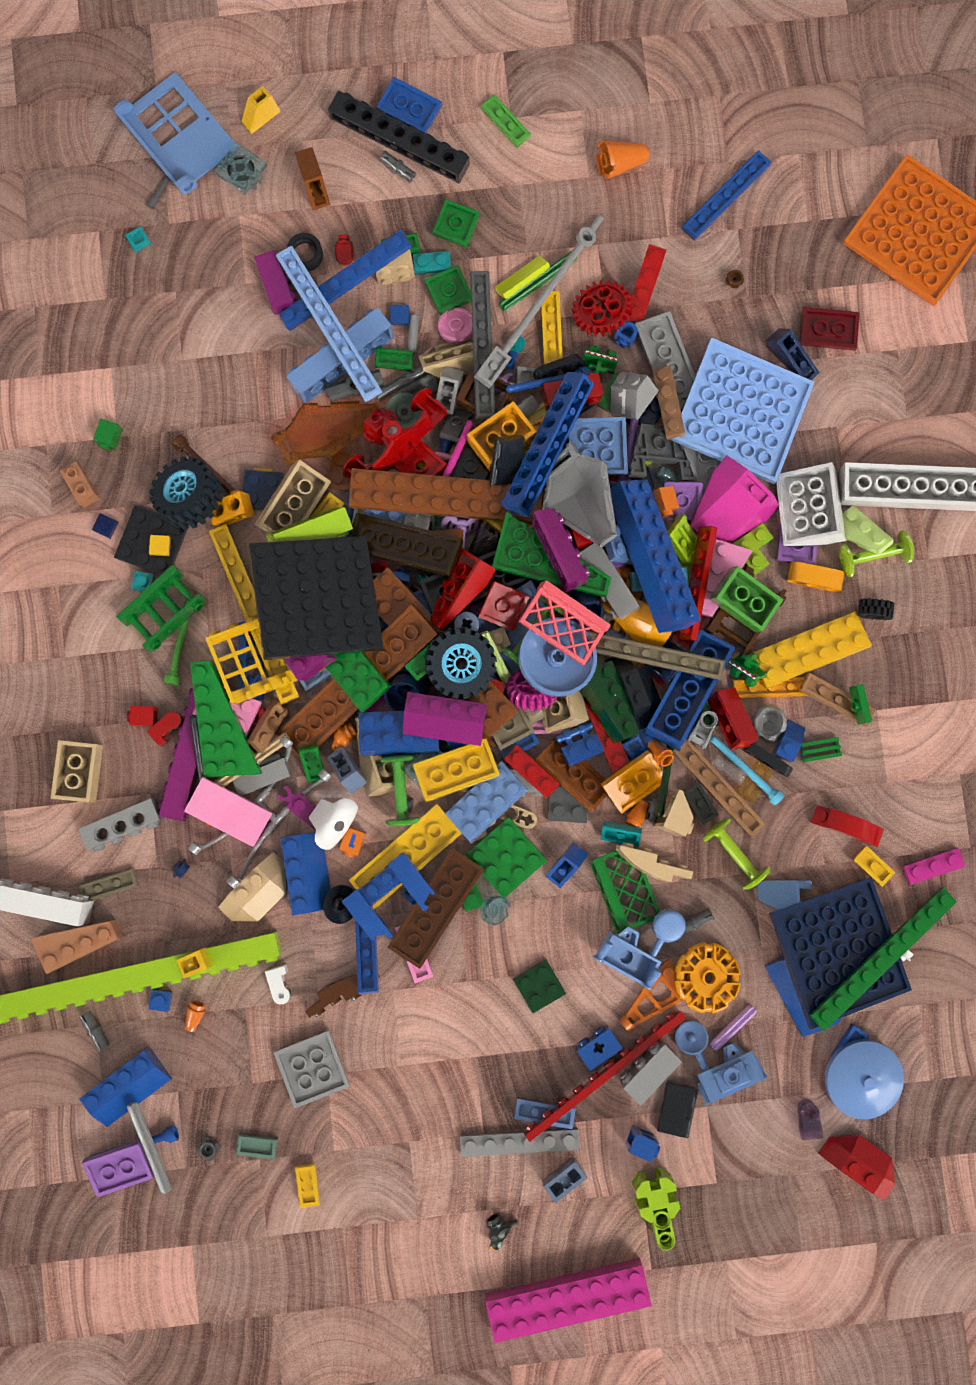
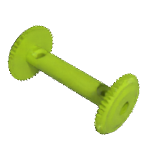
M899 531L897 536L898 542L890 545L879 555L868 550L851 554L850 548L846 544L841 545L839 561L843 572H845L846 576L852 577L855 572V564L901 554L905 563L912 562L914 546L910 535L906 531Z
M724 818L704 834L703 840L707 841L713 836L718 838L721 845L749 877L742 886L744 890H749L765 879L770 873V867H764L760 871L755 869L750 860L725 832L724 828L731 822V819Z

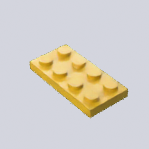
M487 738L482 740L481 746L466 745L412 764L425 802L500 776Z

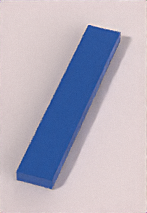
M758 150L682 225L681 229L695 241L772 162Z

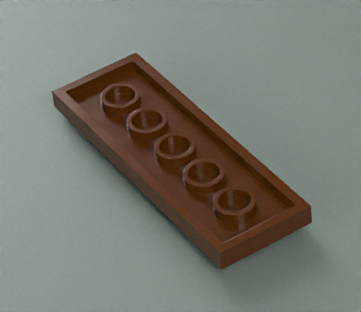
M451 848L429 882V885L435 891V895L429 893L424 903L429 906L428 909L423 911L416 902L387 948L420 969L481 876L484 868Z

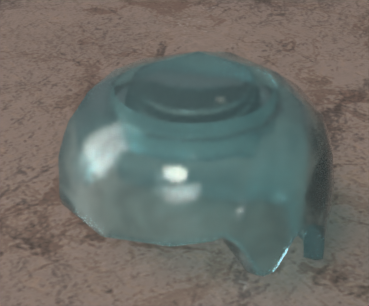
M498 895L487 897L481 905L480 913L483 921L494 926L501 924L508 917L509 901L505 897Z

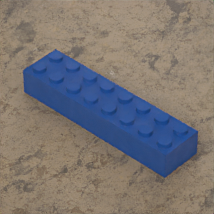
M648 480L619 481L610 488L614 515L659 633L687 629L701 621L649 482Z

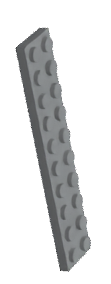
M668 311L635 323L638 329L637 335L651 371L671 365L682 412L695 379V374L671 312ZM683 446L684 450L682 451L686 460L690 461L689 467L692 474L696 475L697 481L703 482V496L713 470L721 461Z

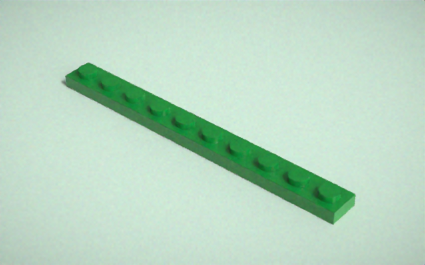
M945 887L940 888L809 1014L822 1031H826L957 903Z

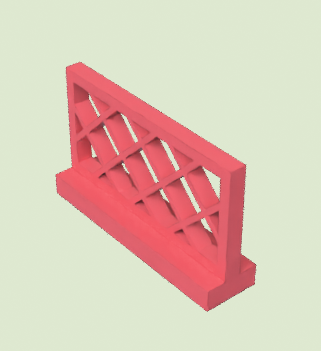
M547 580L540 583L536 589V594L518 622L582 666L585 665L602 635L609 629L610 624ZM540 595L547 599L548 607L539 609L537 600ZM559 607L563 610L564 618L555 620L553 608ZM549 609L551 621L542 622L540 611ZM536 612L538 624L532 625L526 621L529 613ZM575 618L579 621L580 629L571 631L569 619ZM565 620L567 632L558 634L556 622ZM552 623L554 635L548 636L544 633L543 625ZM591 629L597 635L593 641L587 642L585 630ZM581 631L583 643L574 645L572 633ZM568 634L570 646L564 647L560 644L559 636ZM584 645L586 653L583 658L577 656L575 647Z

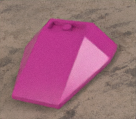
M726 455L713 470L690 526L697 534L699 527H717L716 539L731 543L766 522L779 508V504L774 494L747 468Z

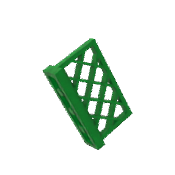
M615 850L589 860L616 932L619 934L628 926L635 928L654 920V917L660 910L646 874L639 871L638 881L629 878L633 866L627 861L622 860L621 855L619 857L614 856L619 854ZM611 857L617 860L613 870L606 867L604 859ZM620 862L629 866L625 876L616 872ZM614 875L624 878L620 888L613 885ZM627 880L636 884L633 894L623 890ZM639 886L646 888L647 895L645 900L635 896ZM622 893L631 896L627 907L620 903L619 899ZM634 898L643 902L640 912L631 909ZM646 904L653 906L655 915L648 917L643 914ZM629 911L638 915L636 922L631 925L627 921Z

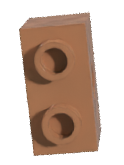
M77 461L59 470L77 503L83 508L101 499L84 468Z

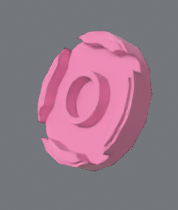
M454 308V310L444 312L438 321V330L442 339L452 344H459L469 340L472 336V314L463 308Z

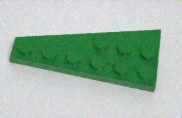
M506 512L492 567L498 571L542 582L547 580L553 585L562 587L536 531ZM579 559L582 566L585 565L590 576H588L589 579L586 584L573 590L606 598L611 577Z
M212 660L190 662L204 777L262 774L261 767L258 766L255 760L256 756L253 750L250 749L246 740V734L235 710L233 711L230 705V699L225 694L221 685V679Z

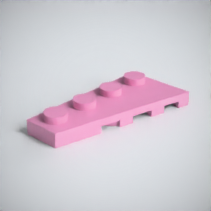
M715 540L702 610L703 616L713 617L719 606L709 600L729 568L738 566L742 569L753 550L721 540Z

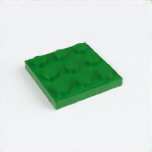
M510 816L466 853L467 858L484 868L482 875L503 898L507 897L548 861Z

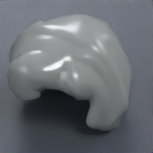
M769 703L761 706L751 719L757 735L763 736L768 742L776 741L787 727L784 711L778 706Z

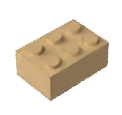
M58 740L50 799L96 803L103 745Z

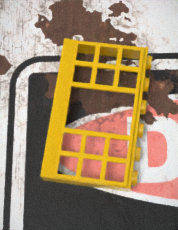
M256 616L248 618L244 624H232L227 627L228 630L220 632V630L214 631L209 634V637L205 638L233 706L298 681L291 669L266 679L248 632L259 628ZM245 634L249 647L235 651L231 638ZM227 640L232 653L218 658L213 645ZM251 651L256 663L242 668L238 655ZM234 657L238 670L225 675L220 662ZM258 667L263 680L249 685L244 672ZM240 674L245 687L231 692L227 679Z

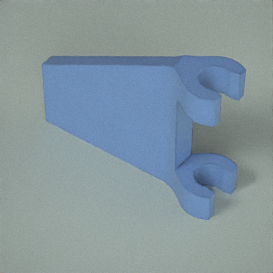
M762 880L758 884V900L777 910L799 903L800 888L812 889V881Z

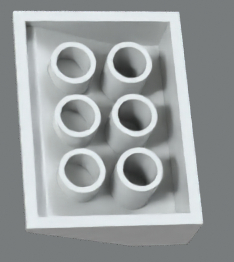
M830 462L780 473L776 485L784 546L827 545L846 541L837 471L833 463Z

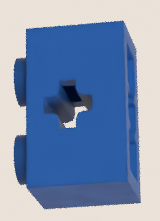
M603 1026L599 1027L593 1032L595 1035L591 1038L585 1037L577 1043L578 1047H576V1050L590 1071L623 1049L608 1026L605 1028ZM595 1043H598L599 1045L601 1044V1048H602V1049H601V1050H598L597 1048L595 1049V1045H594V1044H595Z

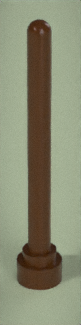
M180 434L173 440L171 445L176 450L184 451L188 456L194 457L196 460L198 458L205 463L221 481L222 485L220 486L227 493L235 490L189 446L188 439Z

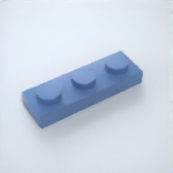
M517 1098L514 1119L528 1122L535 1121L537 1123L542 1119L541 1115L546 1110H553L558 1105ZM572 1108L551 1126L573 1129L576 1109Z

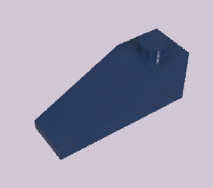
M778 328L766 340L775 356L791 372L809 380H812L820 373L791 329Z

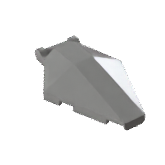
M570 441L566 444V448L561 451L554 466L569 454L572 456L555 470L551 471L546 481L542 509L554 508L556 513L561 514L565 525L598 546L603 547L617 536L607 466L601 460L580 454L575 444Z

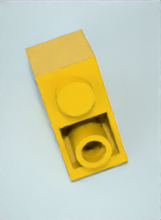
M261 86L248 97L241 122L251 134L281 112L273 97L264 86Z

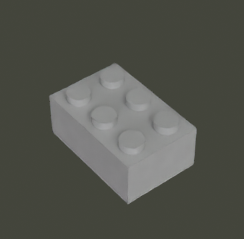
M659 1039L648 1048L644 1056L641 1054L634 1061L635 1065L630 1070L626 1069L621 1074L620 1078L622 1079L620 1083L623 1089L641 1106L682 1061Z

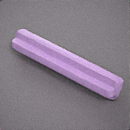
M750 1004L747 1005L710 1041L709 1045L715 1051H718L757 1013L755 1008Z

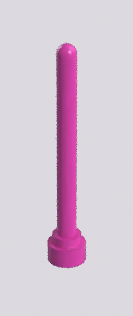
M472 420L467 421L442 476H451L467 441V434L471 432L474 426Z

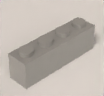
M593 543L580 552V559L611 577L607 597L601 598L604 602L608 600L612 606L609 610L614 618L619 617L620 620H623L641 608L612 562L609 561V557L602 547Z

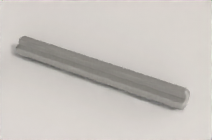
M134 1101L127 1105L128 1112L160 1192L166 1194L172 1190V1186L138 1102Z

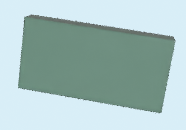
M239 1133L236 1155L275 1160L278 1138Z

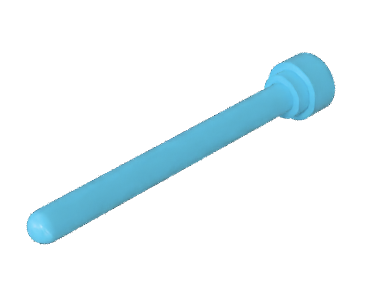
M711 736L710 741L768 794L767 797L774 806L784 798L785 794L781 790L770 787L718 737Z

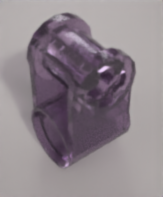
M809 1099L801 1100L797 1108L801 1139L804 1141L823 1138L818 1107Z

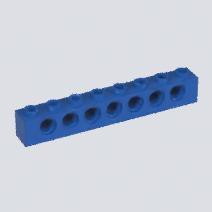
M566 373L501 504L512 515L529 517L594 386V383L584 373Z

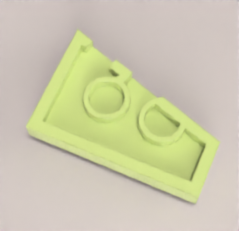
M851 506L842 514L846 541L849 540L856 543L858 547L878 555L893 544V538L855 506Z

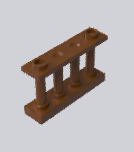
M747 566L745 572L752 576L754 569ZM786 589L781 590L779 594H777L782 599H784L779 607L782 606V604L787 598L784 596L787 592ZM719 608L705 632L711 635L714 632L717 634L719 632L743 647L740 653L741 656L744 653L750 654L756 646L754 642L760 632H754L747 642L723 626L724 624L721 621L725 616L727 618L731 617L740 624L742 623L722 608Z

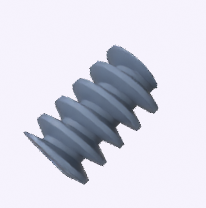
M463 612L456 617L454 628H463L465 624V626L470 625L471 630L478 632L479 621L473 613Z

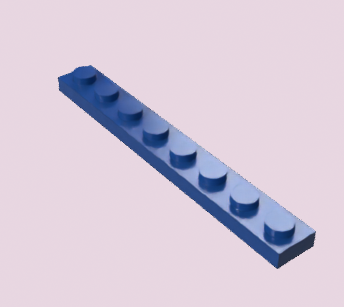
M400 229L318 286L328 305L411 249L412 246L404 231ZM302 298L279 313L286 328L290 331L312 317Z

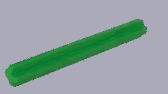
M571 251L509 298L500 301V308L504 312L552 279Z

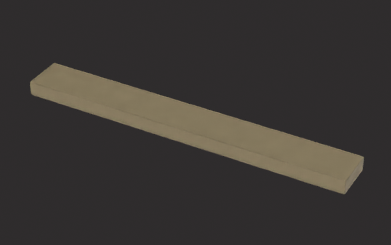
M587 631L592 640H594L597 633ZM604 634L596 645L597 654L721 680L725 660Z

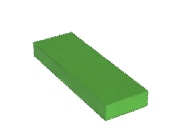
M495 94L481 104V110L516 148L530 138L531 133Z

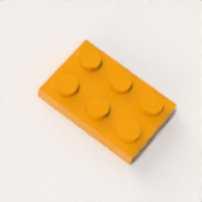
M647 750L602 782L601 785L622 814L660 787L663 771L652 754Z

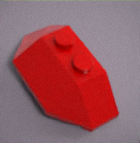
M859 1134L828 1137L818 1152L820 1156L842 1173L884 1201L895 1186L892 1157Z

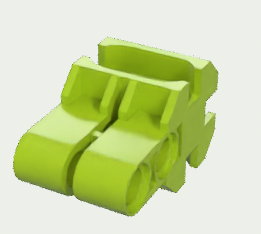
M661 1167L654 1168L656 1179L646 1180L645 1170L639 1171L632 1180V1186L637 1196L635 1198L636 1206L640 1216L651 1223L658 1246L662 1250H670L675 1245L671 1219L675 1218L680 1210L679 1201H677L674 1194L677 1191L676 1184L671 1174Z

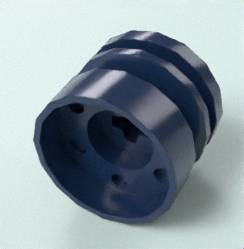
M404 667L390 679L389 684L391 687L385 692V700L392 709L404 711L407 692L427 695L431 681L427 674L417 681Z

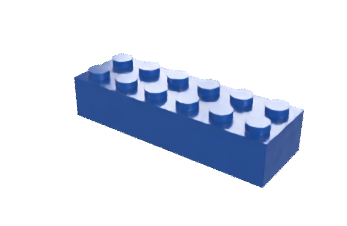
M700 630L697 641H694L689 651L692 654L725 660L724 671L735 647ZM678 671L649 722L645 734L680 752L718 680Z

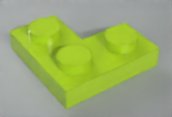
M763 523L733 543L734 545L753 550L745 563L746 567L750 566L754 569L753 576L770 565L759 549L773 540L774 537Z

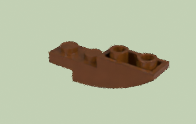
M357 975L340 979L321 989L317 993L321 1000L305 1011L310 1018L314 1015L317 1018L326 1011L324 1007L328 1004L333 1006L342 1000L341 995L346 1001L349 999L354 1001L361 995L358 994Z

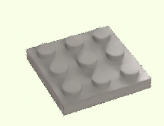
M330 1030L273 1052L294 1109L350 1087Z

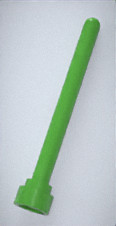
M186 598L184 606L189 602ZM189 619L179 627L170 672L165 675L163 683L179 686L178 668Z

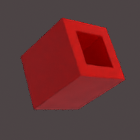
M130 706V710L127 712V721L131 726L152 727L157 723L158 708Z

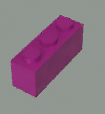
M272 250L254 258L272 310L276 315L294 304V301L297 299L294 290H289L288 284L291 281L282 270V266L276 257V250Z

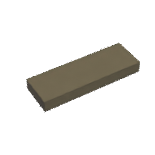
M131 868L77 885L79 894L89 896L88 900L94 901L138 887L139 883L135 869Z

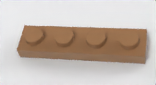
M671 365L653 369L655 385L659 390L657 395L666 438L669 440L685 436L686 433Z
M811 673L806 674L799 691L857 722L855 712L851 707V695ZM869 706V710H870V714H871V718H872V716H873V714H874V712H875L876 709L873 708V707H871V706Z

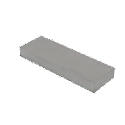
M286 758L262 766V774L241 775L236 778L233 784L237 794L244 796L292 776Z

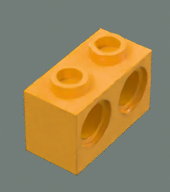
M234 490L229 493L230 495L222 496V502H217L220 506L218 511H212L214 514L211 518L213 526L220 527L224 524L228 526L254 516L249 494L241 492V490Z

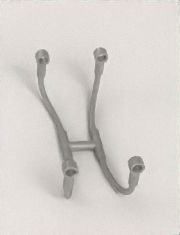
M284 735L279 742L287 748L284 758L288 762L293 742ZM322 769L318 774L321 778L304 789L300 794L304 796L321 783L327 782L332 777L331 774ZM276 783L264 788L253 802L271 811L262 802L270 794V790ZM285 806L277 815L272 812L269 818L271 822L263 830V834L252 848L239 876L231 875L226 881L234 889L241 883L253 856L263 840L272 833L289 813L290 810ZM223 832L204 844H197L193 841L187 848L197 855L202 849L213 845L228 834Z

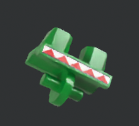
M590 345L589 349H586L584 353V366L595 370V374H599V372L614 374L618 362L617 352L608 350L605 355L599 353L598 346Z
M744 653L742 656L739 655L735 659L730 658L728 664L731 665L730 674L737 678L745 674L744 683L749 687L756 686L760 679L766 677L767 672L759 667L760 663L756 661L757 654L750 653L749 655Z

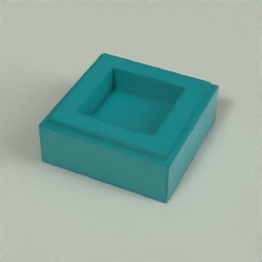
M141 226L125 234L135 253L151 245Z

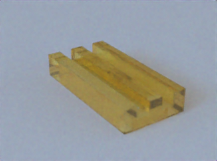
M756 761L751 769L755 772L758 767L761 768L757 774L760 777L764 771L767 772L763 778L767 783L773 770ZM746 776L737 793L747 801L754 803L762 789L758 786L750 798L749 795L756 786V783L753 781L744 794L743 790L750 780Z

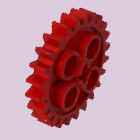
M600 280L598 285L593 282L592 287L586 285V291L580 290L581 296H575L576 301L572 302L574 307L571 309L576 326L580 327L582 332L586 330L587 335L593 331L595 337L599 332L604 337L607 331L611 335L612 329L618 332V326L624 327V320L629 321L628 315L632 314L631 308H633L631 295L628 289H624L623 284L618 286L617 281L611 284L610 280H607L606 284H603V281ZM594 297L598 299L601 306H598L597 300H595ZM604 310H606V313H607L608 317H610V319L607 318V316L605 315Z

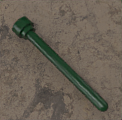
M667 745V748L674 753V749ZM672 763L663 767L656 810L658 817L664 815Z

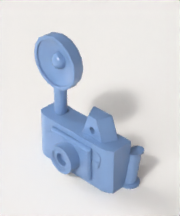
M664 909L654 917L652 923V930L658 938L649 953L637 946L639 932L630 926L626 927L618 935L609 931L597 953L593 955V958L652 991V986L662 974L658 969L662 962L656 956L664 942H675L682 937L686 929L685 920L676 910Z
M695 1021L684 1022L678 1027L675 1034L676 1045L685 1054L695 1055L702 1069V1073L697 1075L700 1081L697 1086L705 1101L704 1106L769 1077L768 1075L766 1076L758 1058H755L753 1052L745 1053L736 1043L724 1047V1063L710 1069L702 1053L708 1045L709 1039L705 1027Z

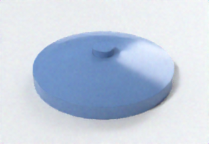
M551 618L544 619L542 622L551 621ZM565 620L556 622L558 634L567 632ZM569 620L571 631L580 629L578 623ZM552 623L543 625L545 634L548 636L554 635ZM529 629L520 643L518 660L524 678L534 689L545 695L563 697L581 690L591 680L597 665V651L595 647L586 664L582 666ZM585 630L587 642L593 641L589 633ZM581 631L572 633L574 645L583 643ZM568 634L559 636L561 645L564 647L570 646ZM584 645L575 647L577 656L583 658L586 653Z
M858 1039L843 1045L832 1055L825 1071V1087L830 1100L844 1114L857 1119H871L889 1111L898 1101L904 1085L903 1068L898 1057L884 1044L870 1039Z

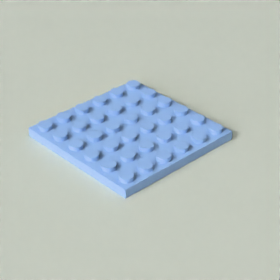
M711 338L681 412L686 435L670 440L719 461H722L727 455L747 468L754 476L775 484L796 433L814 381Z

